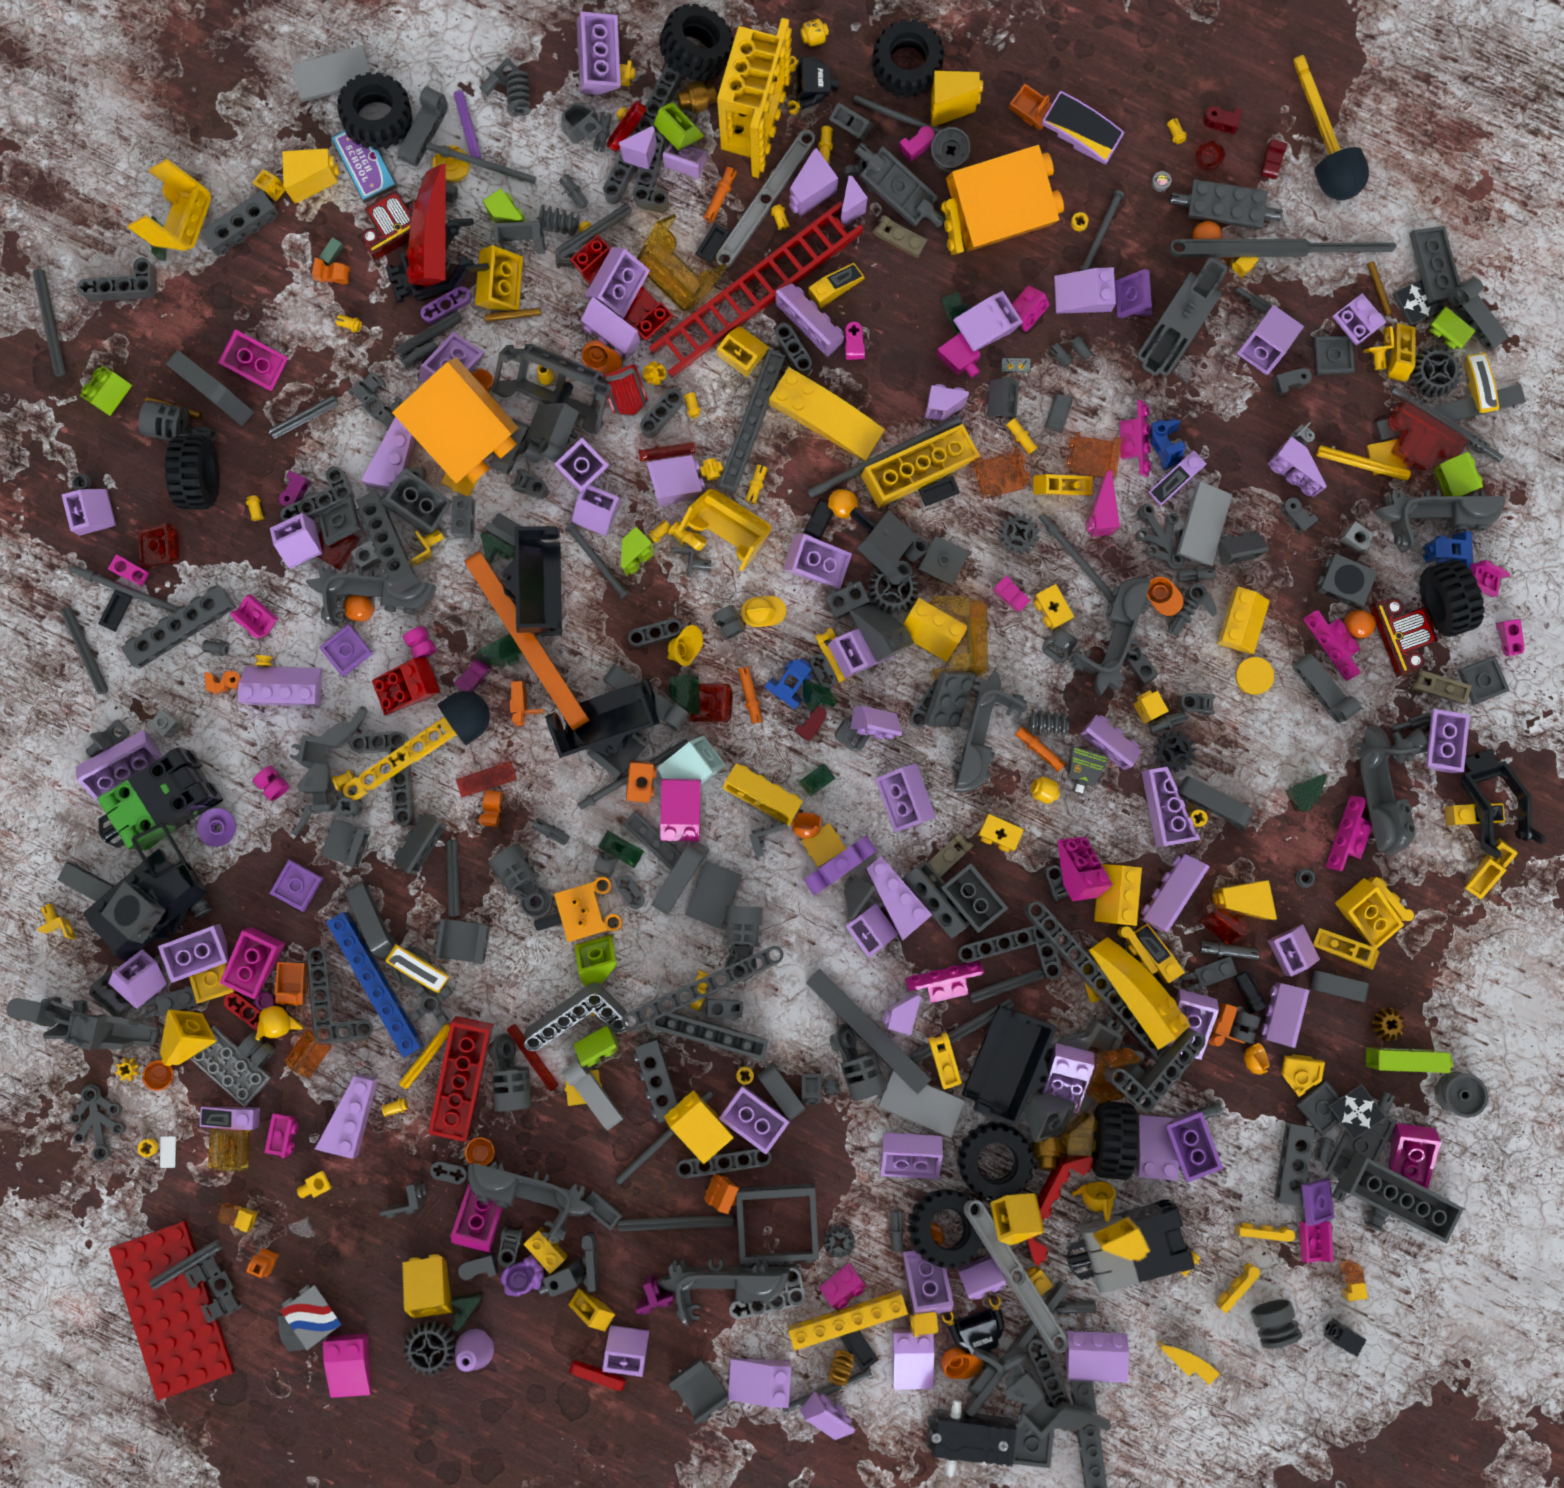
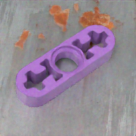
M464 286L455 288L423 306L420 312L422 319L428 324L436 323L454 311L468 305L472 299L471 293ZM459 294H465V299L459 298ZM452 297L455 298L457 304L454 303ZM444 301L451 302V307L447 310L441 308V304ZM436 306L438 307V309H439V311H440L441 313H438V312H437V310H436V308H435ZM430 311L433 317L429 318L427 312Z

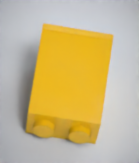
M934 71L931 92L932 127L976 111V106L980 104L981 92L983 90V80H980V72Z
M328 149L282 151L284 189L294 203H299L338 183L340 166L335 162L334 155H331Z
M1269 880L1213 889L1212 901L1218 909L1262 920L1277 919Z
M694 1090L664 1116L670 1128L703 1164L734 1138L726 1125L719 1120L720 1116Z
M434 1254L429 1255L427 1259L416 1257L410 1258L408 1262H403L404 1311L414 1319L453 1313L446 1260L442 1256Z

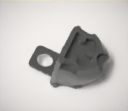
M583 102L572 103L561 115L562 131L573 144H578L585 137L588 140H592L602 131L595 108L587 107Z

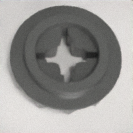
M833 1226L825 1233L824 1247L827 1253L833 1257L843 1258L854 1249V1235L845 1226ZM834 1235L839 1239L844 1238V1249L840 1245L834 1246L836 1243Z

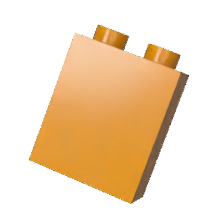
M1039 145L953 171L946 177L951 199L957 202L961 234L966 252L1051 226L1060 220L1058 214L1064 212L1063 199L1059 190H1051L1048 176L1054 173L1052 159L1048 152L1041 154Z
M457 357L447 361L392 412L456 484L465 476L474 483L490 469L483 461L486 457L494 452L501 459L517 445L511 435L519 427Z

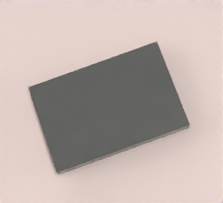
M706 861L685 915L721 929L725 920L726 906L731 905L742 875Z

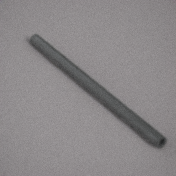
M956 416L806 490L807 494L811 499L862 474L866 467L957 427L962 422L959 416Z

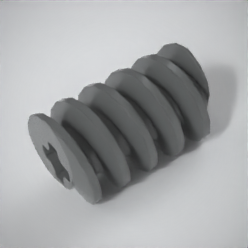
M513 71L506 76L507 109L514 115L524 116L531 112V109L528 108L531 105L530 101H528L530 99V94H528L530 92L528 87L530 84L528 80L529 74L525 71Z
M542 204L539 212V221L542 229H545L547 226L548 231H552L554 228L556 233H559L561 230V233L564 235L568 232L569 236H574L579 226L580 213L574 218L572 211L567 216L566 210L559 214V208L552 212V206H549L546 211L545 205Z
M1031 709L1029 727H1031L1032 733L1035 732L1036 728L1039 729V734H1042L1044 729L1047 735L1054 731L1056 737L1059 732L1062 733L1063 738L1068 733L1070 714L1066 718L1065 714L1061 713L1058 718L1057 712L1050 716V712L1046 711L1043 716L1042 710H1038L1035 715L1034 709Z

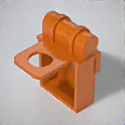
M1024 84L1010 103L1009 110L1020 116L1031 127L1034 125L1036 129L1042 130L1044 127L1042 121L1052 103L1049 102V95L1044 97Z
M523 681L511 682L510 712L513 715L512 722L516 726L524 725L526 715L546 713L544 709L527 710L525 684Z
M277 962L274 991L276 1004L294 1006L305 1004L304 995L307 994L308 984L306 982L307 963Z
M1219 1003V1012L1211 1031L1213 1034H1210L1208 1043L1214 1046H1221L1225 1038L1245 1044L1244 1041L1229 1036L1238 1008Z
M717 1173L711 1177V1182L705 1191L704 1199L707 1204L712 1205L717 1211L728 1214L731 1206L737 1205L736 1194L741 1187L736 1186L728 1177Z

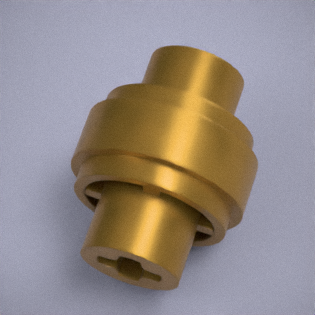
M699 81L689 82L688 85H685L684 91L676 93L679 109L689 108V111L694 113L704 112L705 109H708V104L717 102L714 85L705 86L703 82Z
M1055 1136L1032 1143L1034 1159L1039 1160V1169L1043 1171L1057 1170V1160H1061L1064 1155V1145L1061 1143V1139Z

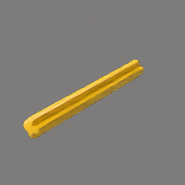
M1322 445L1317 449L1316 455L1319 457L1407 481L1411 475V471L1408 469Z

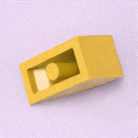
M578 1288L569 1303L570 1308L589 1327L601 1331H606L615 1316V1313L605 1303Z

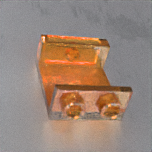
M1076 432L1069 442V448L1072 451L1071 455H1068L1066 467H1069L1068 473L1103 478L1107 471L1112 470L1114 479L1117 475L1122 438L1114 437L1112 441L1081 437L1080 432Z
M1019 448L1010 454L983 460L982 457L974 460L973 466L982 499L1027 488L1030 476L1029 472L1024 469L1025 457L1023 453H1020Z
M1129 1047L1098 1053L1086 1092L1097 1103L1125 1098L1104 1078V1070L1107 1066L1125 1069V1066L1128 1064L1139 1063L1141 1058ZM1118 1072L1115 1073L1114 1079L1117 1078Z

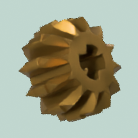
M1388 1007L1387 1010L1381 1008L1380 1014L1374 1013L1377 1019L1371 1020L1372 1024H1376L1372 1030L1378 1032V1038L1384 1037V1040L1390 1041L1391 1038L1397 1040L1398 1035H1404L1401 1028H1406L1407 1026L1401 1023L1405 1020V1017H1399L1400 1011H1394L1393 1008ZM1387 1021H1391V1022H1389V1024H1391L1390 1027H1387V1026H1389V1025L1386 1024Z
M837 1350L834 1353L828 1374L829 1382L837 1386H845L848 1383L854 1362L853 1354L844 1350Z

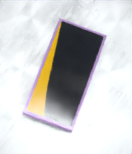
M1061 90L1042 121V125L1057 132L1059 138L1073 144V149L1105 165L1124 135V131L1110 120Z

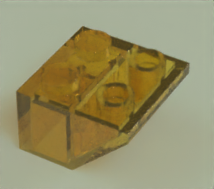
M1083 1111L1068 1124L1065 1133L1062 1134L1064 1152L1071 1155H1092L1096 1145L1095 1139H1093V1131L1097 1130L1095 1116L1087 1111Z
M210 1128L208 1168L219 1171H243L247 1169L250 1130Z

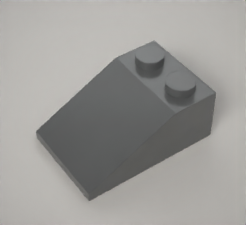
M870 603L851 610L850 614L877 662L896 655L914 644L911 634L901 622L887 611L884 613L882 607L877 609V603Z

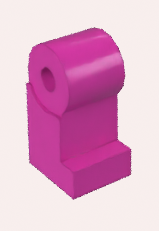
M924 126L910 141L906 138L900 141L899 150L910 163L931 146L934 138L933 129Z
M117 554L108 567L110 571L140 586H143L150 574Z
M1006 575L995 586L993 592L1015 611L1020 612L1030 600Z
M1521 619L1497 622L1496 629L1500 632L1504 655L1508 657L1524 653L1525 646Z

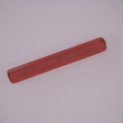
M513 1024L508 1027L507 1032L548 1090L553 1091L559 1085L535 1051L526 1049L524 1044L525 1036L518 1026Z

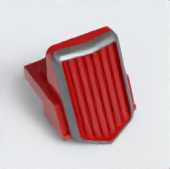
M633 364L604 375L603 381L605 384L612 386L611 395L608 397L612 412L619 415L635 416L648 401L636 365Z

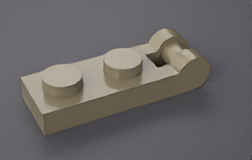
M882 215L879 220L880 224L878 227H875L873 234L919 258L927 243V239ZM886 227L891 229L889 233L884 231Z
M1417 670V680L1413 683V690L1425 692L1463 705L1467 704L1472 688L1471 685L1427 671ZM1425 679L1430 680L1429 686L1424 685Z
M959 832L928 863L941 877L974 845L971 842H967L964 839V835ZM956 843L961 845L962 849L960 851L954 847Z

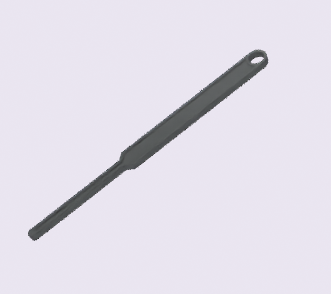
M1176 239L1171 243L1169 251L1174 257H1306L1310 252H1393L1397 245L1394 242L1311 243L1306 239ZM1173 245H1180L1184 251L1177 252Z

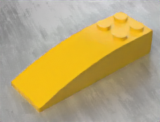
M788 367L769 398L770 406L863 461H867L885 431L884 428L855 407Z
M961 424L866 467L861 477L877 507L881 508L953 473L980 458V454L964 425Z
M1106 937L1088 950L1158 1050L1177 1039L1191 1026L1188 1018L1177 1007L1176 1001L1170 997L1157 979L1138 960L1113 940Z

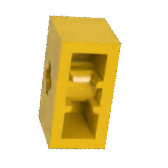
M1057 584L1039 592L1033 597L1035 608L1037 611H1041L1044 616L1042 620L1047 628L1050 627L1051 631L1074 618ZM1050 606H1051V607H1052V606H1055V607H1056V609H1055L1054 611H1053V610H1049L1048 608H1049Z
M1150 690L1136 697L1138 701L1133 703L1143 724L1168 712L1158 691L1152 693Z
M987 814L977 836L982 837L980 841L989 845L993 842L999 845L998 849L1009 853V851H1015L1024 829L991 814ZM1002 830V834L1005 836L998 839V835L995 832Z
M541 1226L526 1240L524 1245L548 1273L551 1274L565 1261L568 1255L557 1243L552 1245L548 1241L549 1238L541 1235L542 1232L547 1233Z

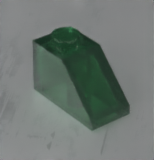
M508 634L478 650L475 658L478 661L495 666L505 667L509 665L511 667L520 661L519 658L522 655V651L511 634Z
M690 674L669 677L668 689L670 697L688 713L700 715L699 677Z
M1326 774L1315 776L1285 790L1294 811L1301 810L1303 813L1313 808L1312 805L1318 802L1327 778Z
M607 830L598 846L633 868L636 867L644 853L640 848Z

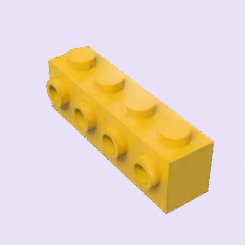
M737 763L728 775L722 788L778 821H782L787 826H790L803 803V800L797 795L788 793L780 785L767 781L764 776L757 775L751 772L748 767Z

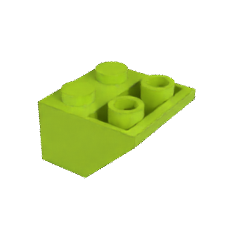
M673 102L659 109L653 125L678 151L704 137V134Z
M501 188L482 200L493 223L526 222L524 214L519 207L516 208L508 192L505 194Z
M1444 307L1428 325L1431 328L1429 331L1437 338L1443 337L1445 339L1444 344L1452 350H1455V348L1462 349L1475 332L1473 328L1447 307Z
M101 366V368H97L94 371L93 379L90 383H86L83 386L80 396L111 416L132 385L113 371Z
M1469 452L1433 468L1444 496H1467L1483 487L1482 477L1477 473L1475 460L1470 456Z
M637 527L622 539L621 567L626 576L634 574L640 568L639 565L643 561L647 562L651 559L655 551L652 542Z
M607 1025L573 1044L581 1066L583 1067L587 1064L588 1068L601 1060L599 1057L602 1055L607 1058L618 1051L617 1047L620 1045L615 1033Z

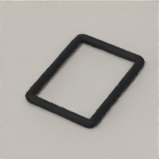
M159 823L132 837L135 848L153 878H158L185 864V858L164 823ZM162 827L181 862L155 874L136 839Z

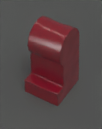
M1211 106L1207 109L1203 118L1204 125L1211 129L1235 134L1242 110L1235 108L1234 112L1221 110L1218 106Z
M1271 139L1266 147L1260 176L1276 180L1288 143Z
M821 706L813 707L805 725L802 727L798 724L794 732L808 742H811L826 719V710Z

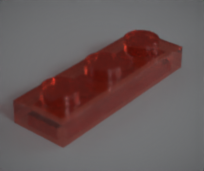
M509 761L458 778L456 782L461 798L516 781L517 777L513 764Z

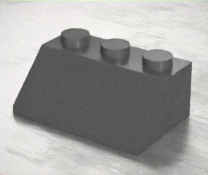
M403 468L388 486L379 503L425 535L433 533L452 501L408 469Z
M424 812L423 815L420 814L417 817L414 830L408 832L404 839L406 841L402 848L399 847L394 855V863L408 874H418L447 827V824L429 813Z
M971 863L967 864L941 887L977 933H980L1008 909Z

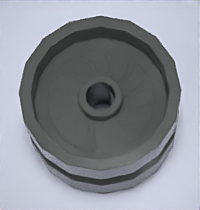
M1457 1071L1447 1073L1439 1079L1435 1089L1436 1100L1440 1107L1446 1112L1465 1118L1475 1117L1483 1112L1488 1103L1487 1087L1482 1080L1474 1075Z

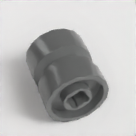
M734 605L727 606L712 615L715 624L721 627L719 631L724 640L730 639L746 629L742 620L737 619L738 613Z
M1237 1010L1234 1018L1235 1025H1232L1229 1036L1253 1044L1256 1036L1254 1029H1258L1261 1018ZM1241 1025H1242V1026H1245V1027H1248V1030H1247L1246 1033L1243 1032V1031H1240V1026H1241Z
M254 1031L240 1044L237 1051L244 1057H250V1062L256 1068H260L270 1059L276 1049L269 1042L264 1043L263 1037L256 1040L257 1032Z

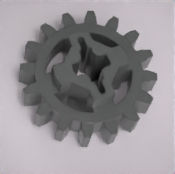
M1015 513L1014 518L1009 515L1007 521L1003 520L1001 523L1004 527H1000L998 530L1002 533L998 536V539H1003L1000 545H1006V551L1012 549L1013 555L1017 551H1019L1020 555H1023L1024 550L1029 553L1031 551L1030 546L1035 548L1037 544L1034 541L1040 539L1039 536H1036L1040 529H1035L1038 523H1031L1032 517L1026 519L1024 513L1022 517H1019L1018 513ZM1008 527H1010L1009 529L1011 531V534L1009 536H1007ZM1016 532H1018V533L1022 532V533H1023L1022 536H1020V535H1019V536H1016L1015 534H1016ZM1029 532H1031L1030 541H1028L1029 539L1027 538Z

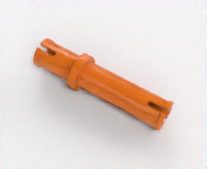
M726 167L721 181L717 183V189L703 215V218L710 223H714L726 194L730 192L731 184L737 175V171L731 167Z
M745 666V668L741 667L737 670L746 699L745 707L749 711L751 724L753 725L763 722L759 708L760 701H757L750 668Z
M1021 726L1014 734L1027 745L1028 749H1032L1057 772L1066 764L1039 740V737L1031 734L1024 726Z

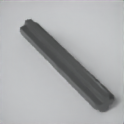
M454 311L395 348L397 354L400 357L405 356L413 351L414 348L423 345L462 321V316L458 311Z
M332 395L270 428L269 433L272 438L276 439L338 406L339 403L336 397Z
M447 840L448 915L458 916L460 908L457 840Z
M1037 969L971 992V1001L975 1003L1044 978L1043 971Z
M213 1241L149 1281L151 1288L156 1290L221 1250L222 1245L220 1241Z

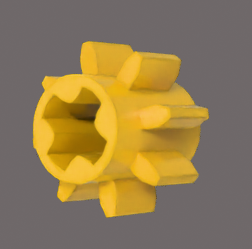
M657 361L649 362V365L644 366L643 377L647 383H652L654 386L660 385L661 381H665L666 369L662 366V363L657 364Z
M710 458L702 462L703 466L700 467L702 477H707V481L716 480L721 477L720 473L723 472L721 461L717 462L716 458Z
M125 1057L122 1058L123 1063L116 1064L118 1069L115 1075L121 1077L120 1081L126 1080L127 1077L129 1082L134 1081V1075H141L139 1067L142 1065L135 1062L136 1058H131L129 1061Z

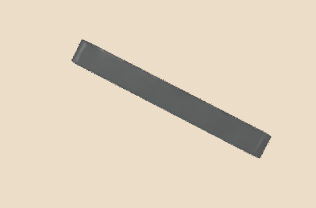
M666 64L645 105L646 111L629 137L643 131L642 127L653 126L656 132L657 128L653 123L659 109L671 103L684 78L679 75V72H674L670 64ZM669 78L674 79V81L668 82L666 80ZM661 94L666 95L664 98L658 97ZM652 110L658 111L656 114L650 113ZM621 153L603 187L605 199L610 204H617L621 200L638 167L624 162ZM619 174L625 175L621 179L617 178ZM611 190L617 191L614 195L608 194Z
M771 946L632 1010L622 1017V1026L628 1031L637 1030L773 967L782 961L783 950L778 946ZM772 950L780 953L778 960L770 959L769 953ZM755 958L762 961V966L759 969H755L751 965V961ZM742 967L745 971L744 975L736 977L733 974L734 968ZM718 975L726 977L727 982L724 985H718L715 982ZM701 983H706L709 986V990L705 994H701L697 990L698 985ZM684 991L689 992L691 995L688 1002H682L679 998L680 994ZM664 1000H670L673 1003L672 1008L668 1011L662 1009L661 1005ZM647 1008H652L655 1012L651 1019L644 1017L643 1013ZM630 1016L636 1018V1024L633 1027H627L625 1023L626 1019Z

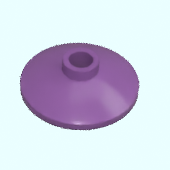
M213 808L202 814L197 824V832L205 844L213 847L223 846L233 839L236 833V821L227 810ZM218 824L222 826L220 831L216 829Z

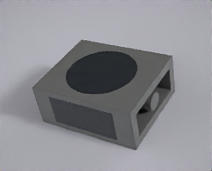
M1336 553L1331 557H1327L1323 564V568H1325L1323 575H1320L1316 581L1318 586L1316 592L1356 609L1363 607L1378 571Z
M123 881L101 915L129 940L144 943L166 910L138 885Z

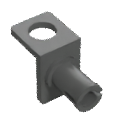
M506 58L495 71L488 66L485 67L490 76L479 88L487 96H489L498 83L506 86V76L503 74L504 67L511 66L512 72L520 71L509 58Z
M671 548L670 553L689 555L688 578L692 575L693 569L710 572L711 559L695 558L694 549Z
M117 719L105 731L90 734L94 742L86 749V753L92 758L102 750L109 749L122 742L130 732ZM116 726L122 731L120 737L114 735L113 731Z

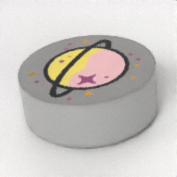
M1164 171L1157 172L1152 179V187L1159 192L1166 191L1171 184V176Z

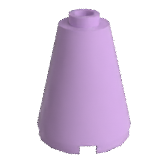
M470 1329L459 1336L454 1348L458 1368L462 1371L478 1370L485 1367L491 1361L494 1353V1343L485 1331Z

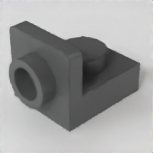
M802 1074V1103L807 1105L821 1103V1074Z

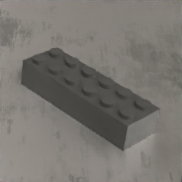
M1357 1152L1354 1153L1338 1185V1188L1446 1244L1464 1210L1463 1207Z

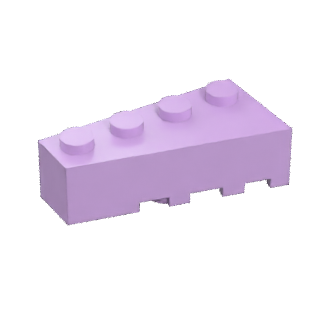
M396 417L361 479L368 487L387 490L388 486L403 468H410L416 439Z
M1168 767L1143 771V783L1156 847L1201 840L1193 827L1194 824L1191 817L1186 812L1185 804L1177 792V786Z
M881 856L865 869L901 940L908 937L932 916Z
M362 1074L353 1077L315 1150L352 1159L359 1155L378 1078Z

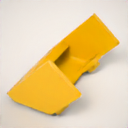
M166 158L148 170V172L164 183L162 194L172 204L164 228L147 215L128 224L127 228L153 246L188 251L195 247L211 202V194L204 186Z
M708 489L689 506L677 531L682 532L687 526H690L696 532L704 531L706 528L737 547L736 555L739 560L743 561L739 570L743 571L760 550L769 536L772 526L715 489Z

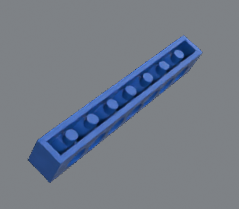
M342 912L328 920L326 923L402 1057L409 1056L424 1047V1043L349 912Z

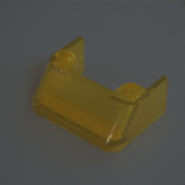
M673 214L655 223L637 259L650 270L647 277L681 310L687 311L693 308L715 287L727 265L724 263L710 271L705 270L698 276L674 252L677 241L675 236L669 231L677 217Z
M932 596L929 604L951 605V609L956 615H967V653L955 655L952 659V668H933L930 676H940L941 670L972 672L976 676L983 675L988 668L986 604L981 600L965 596Z

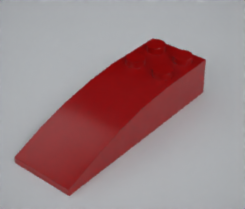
M440 164L426 171L417 195L406 253L408 258L406 272L408 284L432 286L445 281L446 164Z
M455 1016L451 1021L428 1134L467 1142L494 1024Z

